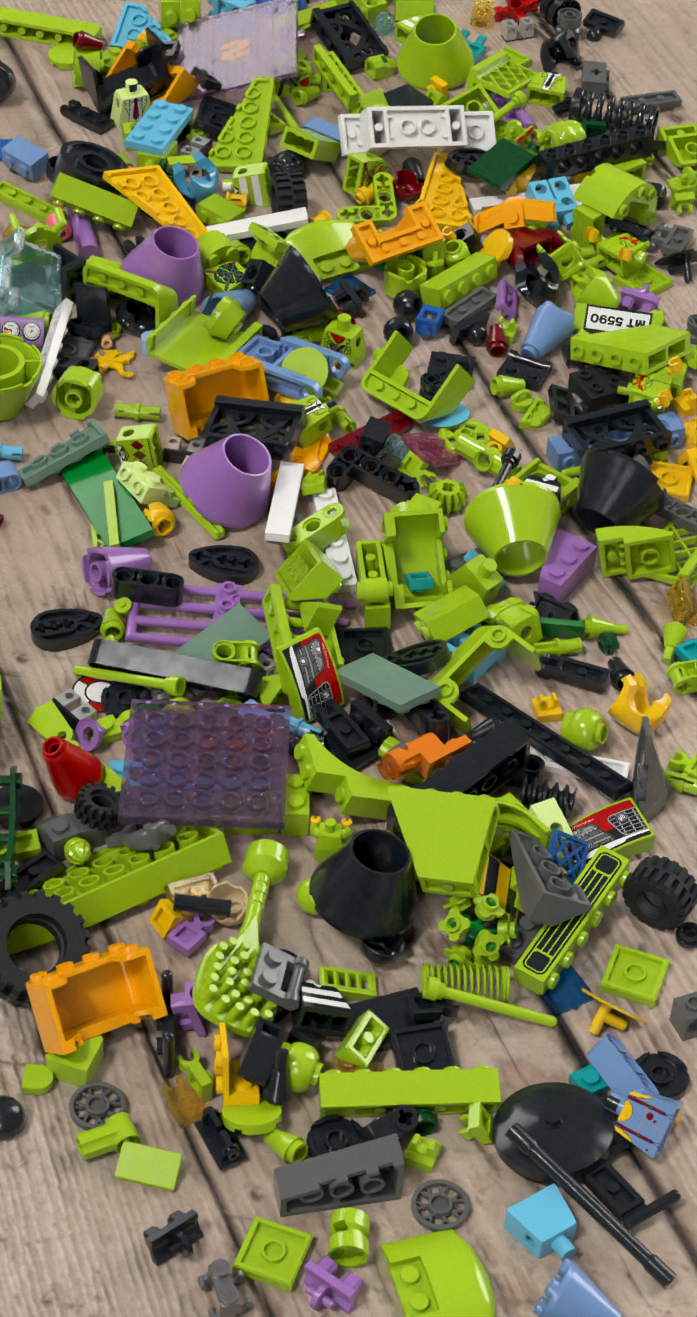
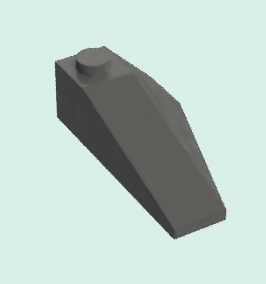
M643 716L631 777L633 789L630 791V797L647 823L664 810L666 799H670L671 786L665 780L663 766L648 716Z
M141 804L126 806L120 825L115 829L111 828L110 831H106L105 827H103L102 831H98L96 826L93 829L88 828L89 824L83 825L80 823L81 819L75 817L76 813L54 815L30 825L31 829L37 828L39 841L43 848L62 862L66 860L64 846L67 841L74 837L87 840L92 850L105 845V838L111 836L112 833L120 832L128 823L134 821L137 830H139L149 822L153 824V821Z
M513 829L510 830L509 839L519 901L526 918L533 924H544L553 927L588 912L592 905L585 892L578 884L572 885L566 879L568 872L564 868L558 867L550 861L552 855L534 835Z

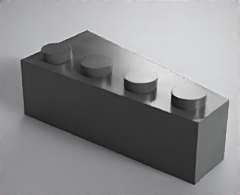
M397 1133L275 1168L273 1187L280 1217L401 1199L405 1163Z

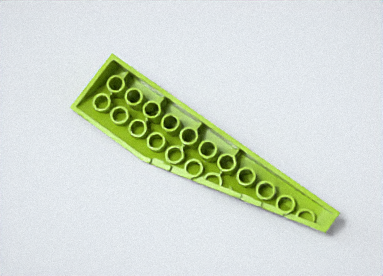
M188 810L168 819L170 824L175 825L176 834L164 841L156 851H152V849L145 851L133 850L125 845L106 847L93 853L89 857V861L84 865L78 867V865L74 864L65 869L67 875L62 878L52 877L45 881L42 886L43 889L40 891H45V896L51 897L53 893L60 896V902L65 905L70 902L75 907L73 909L76 916L81 914L85 922L82 926L85 929L134 906L145 905L150 899L160 894H169L176 887L184 883L195 882L199 879V876L208 872L219 871L223 868V865L232 861L224 833ZM36 889L29 891V894H34ZM21 924L9 934L6 943L8 955L53 941L55 938L42 926Z

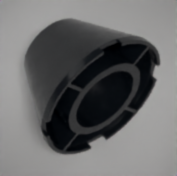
M292 245L286 249L258 292L270 314L285 333L327 325L336 320L338 315H340L331 297L327 296L322 288V283L298 250L295 247L292 249Z
M591 448L583 455L575 516L591 532L596 534L595 529L604 527L638 526L665 507L668 501L666 488L662 490L657 484L659 480L657 476L638 461L611 449L608 453L598 452L599 448Z
M366 829L358 832L316 867L310 879L309 895H312L315 902L314 908L317 913L333 928L349 936L364 940H373L374 937L388 936V939L405 933L416 920L419 911V898L410 851L399 837L390 832L380 829Z

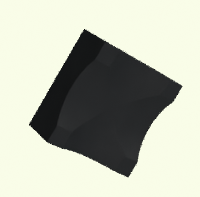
M597 365L569 373L568 389L576 393L583 402L589 404L591 412L600 410L609 404H622L629 399V396L617 394L619 381L625 380L614 368Z

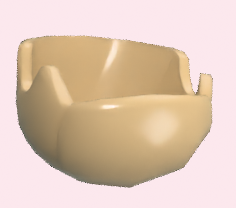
M229 881L213 886L207 894L208 898L229 899L232 901L230 917L211 915L215 918V921L226 926H234L243 922L249 901L247 891L242 886L233 885Z

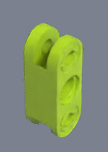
M330 503L294 526L291 530L289 543L281 542L284 550H286L287 558L305 538L322 550L346 534L350 529V522L344 516L345 510L340 503ZM336 511L335 515H330L331 512Z

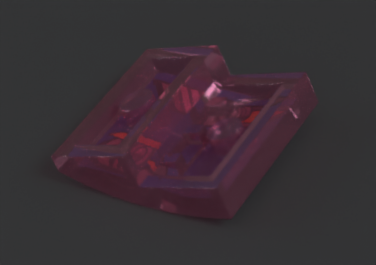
M427 432L408 433L401 436L404 444L415 455L434 467L460 465L461 455L443 449L446 441L443 438Z

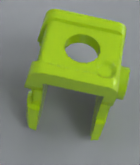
M558 230L557 234L564 245L549 256L557 264L560 282L583 268L586 263L579 253L582 250L577 242L568 239ZM539 243L536 245L537 253L546 252ZM570 255L572 258L571 263L567 266H562V258Z
M508 598L487 610L490 617L485 619V621L503 624L530 645L543 639L538 611L531 605H525L524 601L520 598Z

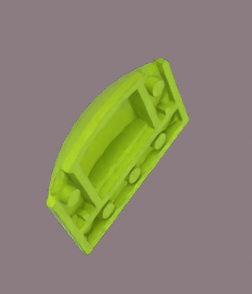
M337 219L320 220L295 229L284 239L298 250L316 276L321 279V283L374 268L373 266L370 267L368 262L354 261L345 248L353 236L350 230L355 225L353 222Z
M453 1229L436 1231L380 1245V1251L404 1317H495L494 1293L485 1266L470 1244Z

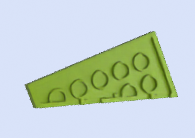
M254 77L244 94L245 98L242 103L237 105L234 116L229 118L217 138L218 142L215 147L209 151L208 159L216 166L218 172H234L235 168L239 166L264 162L275 88L274 77Z

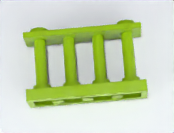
M271 583L262 599V605L276 671L279 673L275 648L300 636L293 634L290 631V627L304 629L302 618L291 617L286 613V609L300 611L299 604L301 601L285 599L282 596L281 586ZM328 598L317 600V602L329 603ZM333 626L330 634L324 636L338 669L344 666V658L341 656L335 627Z

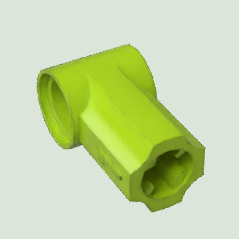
M126 1112L116 1113L109 1117L104 1125L75 1135L78 1152L84 1161L114 1150L120 1153L124 1141L137 1144L141 1142L131 1117Z

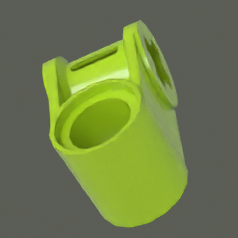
M220 640L213 645L211 660L259 671L261 669V664L258 661L260 644L254 640ZM219 655H225L227 658H221Z
M697 659L675 662L667 668L666 676L669 680H672L674 684L673 691L676 695L683 696L697 692Z

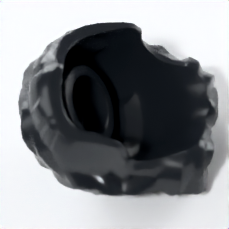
M285 150L269 157L266 162H268L269 171L300 170L303 175L306 159L299 153Z
M127 297L117 306L115 311L116 318L125 330L142 334L155 329V314L149 311L146 303Z

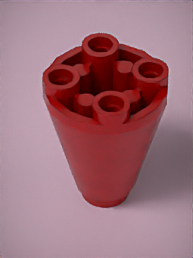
M52 736L45 740L42 745L43 757L52 785L63 800L76 801L80 788L82 786L85 787L87 783H90L92 786L94 782H98L99 785L101 784L104 771L103 765L97 756L57 736Z

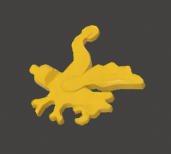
M116 349L103 350L104 356H100L98 352L94 354V358L98 359L100 374H104L108 368L115 369L118 375L122 377L132 378L134 376L131 371L124 372L123 365L130 364V361L134 360L135 351L122 354V352Z

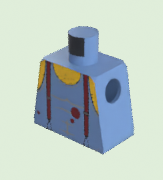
M636 1088L630 1091L627 1099L612 1092L605 1104V1109L619 1115L614 1126L615 1131L647 1155L655 1158L660 1155L683 1103Z

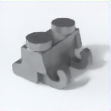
M223 1259L213 1261L212 1264L208 1265V1272L197 1278L201 1290H206L208 1285L213 1284L218 1298L220 1310L216 1312L215 1308L208 1309L209 1317H235V1315L249 1312L254 1307L251 1297H246L244 1299L245 1304L241 1305L239 1292L235 1288V1286L242 1284L245 1280L243 1271L237 1270L236 1277L232 1278L230 1265Z

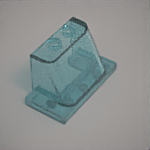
M17 228L0 241V316H7L10 313L18 315L30 314L42 310H47V312L54 314L60 299L59 284L61 282L60 268L62 256L24 241L25 231Z

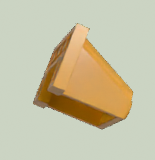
M425 201L406 207L404 217L393 229L378 233L371 219L353 225L350 229L353 236L345 248L354 261L368 262L369 266L372 267L439 243L444 239V236Z

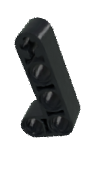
M353 445L342 448L326 468L328 488H335L336 492L344 491L353 480H356L397 504L411 500L416 493L420 494V485L417 480Z
M435 698L431 699L429 703L420 704L404 714L422 735L432 732L443 744H446L451 739L450 714ZM373 699V710L379 716L388 717L399 714Z

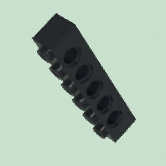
M638 124L626 129H619L618 131L537 151L536 174L542 180L548 182V179L563 176L567 178L593 171L595 167L603 163L616 165L652 155L654 133L645 124Z

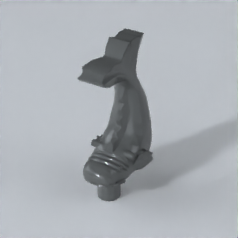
M160 819L153 824L149 822L143 825L142 829L137 830L133 821L128 823L120 832L112 833L111 836L105 838V842L108 848L125 845L133 850L145 851L152 849V851H156L164 841L176 834V827L170 824L169 820Z

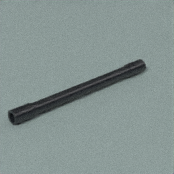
M518 1122L509 1128L505 1136L522 1153L528 1155L621 1244L664 1289L674 1280L677 1274L657 1255L648 1250Z

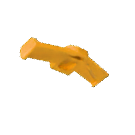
M519 196L510 197L501 204L477 213L474 216V227L480 235L504 224L505 230L527 227L526 220L557 223L556 202L525 199Z
M325 434L306 448L302 449L295 446L291 460L281 462L304 464L302 479L307 476L309 471L312 474L317 473L329 451L328 444L332 442L329 434ZM279 470L271 474L270 489L275 490Z

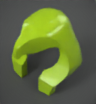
M589 266L584 274L592 279L591 282L584 289L575 285L571 291V294L575 297L573 308L575 309L576 302L618 308L621 300L620 295L609 281L605 272Z

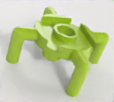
M61 207L54 209L57 223L53 227L43 223H35L31 228L25 230L20 226L16 214L12 213L8 216L13 232L20 237L18 246L22 259L18 251H13L11 257L14 266L30 258L37 263L46 262V264L54 261L53 245L58 243L63 246L59 233L67 225ZM46 243L44 247L36 248L37 244Z

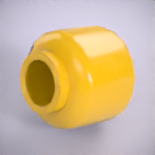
M152 502L142 511L153 528L155 537H164L173 531L176 525V517L165 503Z

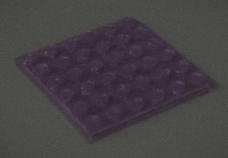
M132 699L118 808V823L147 824L151 822L153 824L160 819L169 821L170 824L179 826L284 830L291 705Z

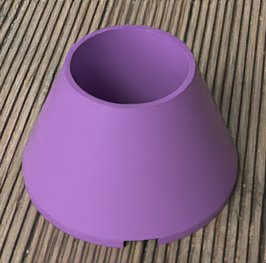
M176 226L157 228L124 258L120 267L122 270L172 288L178 297V308L193 295H196L195 306L203 298L205 279L199 244L196 238L183 228Z
M232 434L194 452L186 459L180 471L182 491L185 497H189L197 506L195 510L206 519L224 527L246 528L249 524L258 523L269 508L271 456L267 448L256 438L246 434Z

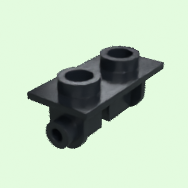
M537 591L533 592L535 603L531 601L529 605L538 611L539 617L549 618L550 614H553L552 618L580 621L579 611L573 604L557 601L552 595L545 592L542 594Z
M213 1106L206 1107L202 1111V1120L194 1122V1125L219 1170L247 1160V1156L234 1133L223 1125L221 1112L213 1108Z

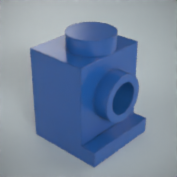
M424 304L416 317L415 333H418L423 338L430 336L436 338L444 325L445 309ZM427 314L435 315L436 317L434 320L429 319Z

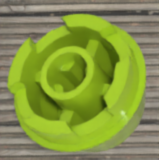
M227 295L216 305V309L207 317L203 326L209 331L208 334L228 340L232 334L237 335L244 326L242 321L246 317V313L236 298L233 299Z

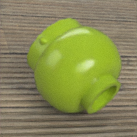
M581 708L577 711L569 710L563 718L560 735L585 752H592L606 742L608 725L605 723L602 715L596 710Z
M283 1041L281 1048L289 1051L287 1069L290 1092L303 1093L307 1091L310 1085L316 1086L319 1073L322 1072L324 1065L319 1062L318 1051L307 1043L294 1042L289 1044Z

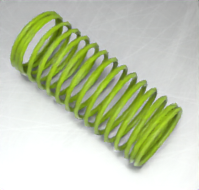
M423 963L421 993L423 992L427 977L430 976V969L432 977H436V972H438V978L441 979V982L444 969L445 986L447 987L450 971L451 988H454L457 969L458 990H461L463 971L464 991L467 992L470 969V993L474 994L476 970L477 995L480 996V981L483 970V997L487 998V976L489 970L490 999H493V980L496 970V1000L499 1001L500 975L502 1001L508 1002L510 969L508 965H501L499 970L496 965L492 969L488 965L486 971L483 965L479 969L476 964L473 970L470 964L467 966V969L464 964L461 965L460 969L457 964H455L454 969L451 964L446 969L444 963L441 969L438 963L434 968L431 963Z

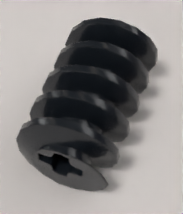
M524 775L519 800L527 808L529 803L533 805L554 797L558 806L563 811L565 819H568L575 804L577 787L573 793H570V787L566 784L564 789L560 791L559 782H555L551 789L549 788L548 780L545 779L543 784L539 786L538 777H535L530 784L528 783L527 775Z

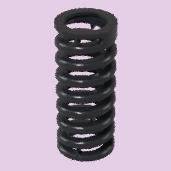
M577 87L574 91L568 120H575L581 123V125L582 120L606 121V129L609 132H613L615 129L618 131L619 129L643 124L646 110L645 102H641L638 116L633 125L636 101L631 100L627 116L622 124L623 111L626 104L624 97L619 100L617 113L612 122V113L616 101L615 95L609 97L607 110L602 119L605 93H600L597 107L592 117L595 91L591 90L589 92L586 108L582 115L581 109H584L582 103L588 89ZM649 103L648 109H650L648 119H645V125L655 134L660 106Z

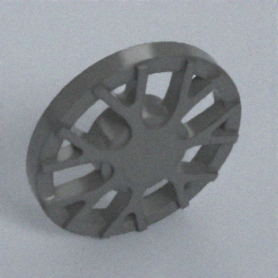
M92 1082L81 1086L73 1093L69 1102V1112L73 1122L85 1130L104 1125L105 1123H103L101 1118L105 1116L111 1117L116 1113L126 1111V1101L123 1093L114 1085L105 1082ZM101 1089V1094L92 1095L91 1090ZM111 1093L115 1094L117 1097L109 1102L107 1097ZM80 1096L87 1099L85 1104L80 1103L76 1100ZM112 1107H121L119 1112L110 1111ZM86 1110V1114L77 1116L75 1113L76 1111ZM88 1119H96L95 1124L87 1123Z
M434 1179L421 1184L415 1190L411 1200V1211L415 1220L428 1230L435 1232L449 1229L454 1230L466 1220L469 1211V1200L464 1190L457 1184L448 1180ZM438 1187L439 1192L431 1194L429 1188ZM449 1189L457 1193L452 1199L446 1194ZM419 1195L428 1199V1204L418 1202L417 1198ZM464 1204V1210L452 1209V1206ZM428 1210L430 1215L424 1218L419 1214L421 1211ZM452 1215L457 1220L451 1223L446 1217ZM433 1218L441 1219L442 1224L432 1223Z

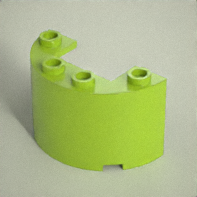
M603 163L595 167V173L591 177L587 175L583 179L573 196L575 200L617 220H623L628 215L638 220L639 224L650 226L657 216L655 211L657 191L655 187L609 163Z
M442 508L387 512L383 514L381 533H385L381 542L387 581H392L393 596H389V599H393L394 602L390 603L392 610L424 608L456 590V587L452 586V580L447 579L450 575L449 570H445L444 561L447 560L446 546H442L441 538L445 530H448L447 516H443ZM429 571L434 579V588H428L425 592H413L408 589L405 584L404 573Z

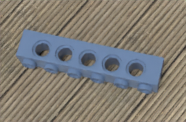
M674 411L656 415L667 430L673 433L670 448L682 446L685 427ZM609 431L605 438L624 441L631 436L632 432ZM562 435L548 437L546 457L555 470L560 472L566 468L581 466V458L571 444L565 442ZM590 444L588 448H594V444Z

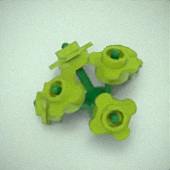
M493 893L486 896L478 895L477 899L473 898V902L476 904L475 913L479 917L477 921H471L466 910L472 905L468 897L448 895L449 901L442 905L443 909L450 908L449 915L439 922V930L445 931L452 942L459 941L460 937L463 936L466 939L463 945L453 944L451 949L444 948L442 954L447 957V963L451 964L453 968L455 964L459 966V969L462 964L465 965L466 969L469 964L473 968L474 965L470 961L472 952L468 949L471 942L475 943L473 953L477 957L486 956L489 960L495 961L499 958L498 951L500 946L507 942V946L512 947L513 939L518 938V924L516 921L512 922L511 913L507 914V919L498 920L497 928H484L482 925L483 921H492L495 917L501 918L504 915V909L499 905V897Z

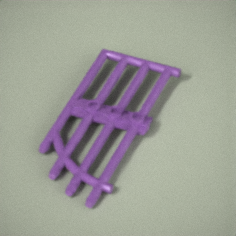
M225 581L224 583H217V588L184 585V595L214 597L215 605L182 602L177 607H166L131 602L132 607L128 614L125 642L181 647L192 638L136 633L137 625L203 631L240 603V600L262 602L266 592L241 590L242 585ZM282 594L285 599H289L286 594ZM332 594L328 597L330 604L341 605L342 609L345 608V610L356 609L355 601L332 599ZM318 599L299 600V601H301V602H317ZM147 608L212 614L213 622L139 615V609ZM245 608L255 619H265L264 609ZM286 611L291 617L301 618L299 612ZM339 616L334 625L347 626L348 618ZM290 629L296 635L305 633L304 629ZM271 643L262 648L258 653L263 652L266 655H273Z

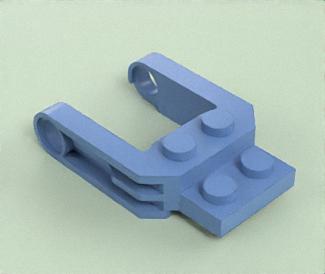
M256 335L237 351L243 352L247 356H253V358L263 362L268 390L296 400L310 396L306 391V387L312 388L315 396L319 399L323 395V388L316 381L281 367L285 357L293 350L301 347H311L320 351L327 360L328 376L342 378L350 370V361L345 355L293 336L281 337L280 341H274ZM334 361L341 364L342 370L335 368Z

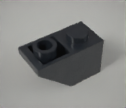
M259 1016L244 1043L237 1074L250 1083H257L264 1087L274 1066L277 1049L282 1047L286 1029Z

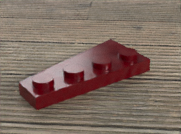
M397 410L379 418L392 424L388 440L381 453L388 449L390 443L397 442L413 428V420ZM365 426L329 443L328 452L336 457L345 446L353 445L358 447L360 436Z

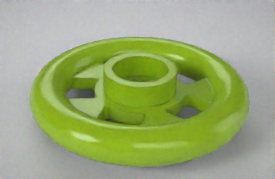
M468 418L454 426L440 427L438 440L445 450L461 456L454 452V444L449 441L450 439L456 441L462 433H466L476 440L477 436H483L484 440L478 441L487 445L491 441L488 436L491 430L484 423ZM456 428L457 430L454 433L450 431Z

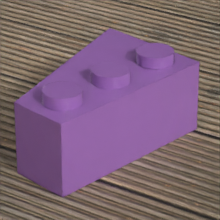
M557 528L547 560L540 573L538 592L541 594L543 592L548 593L555 600L563 603L594 568L597 545Z

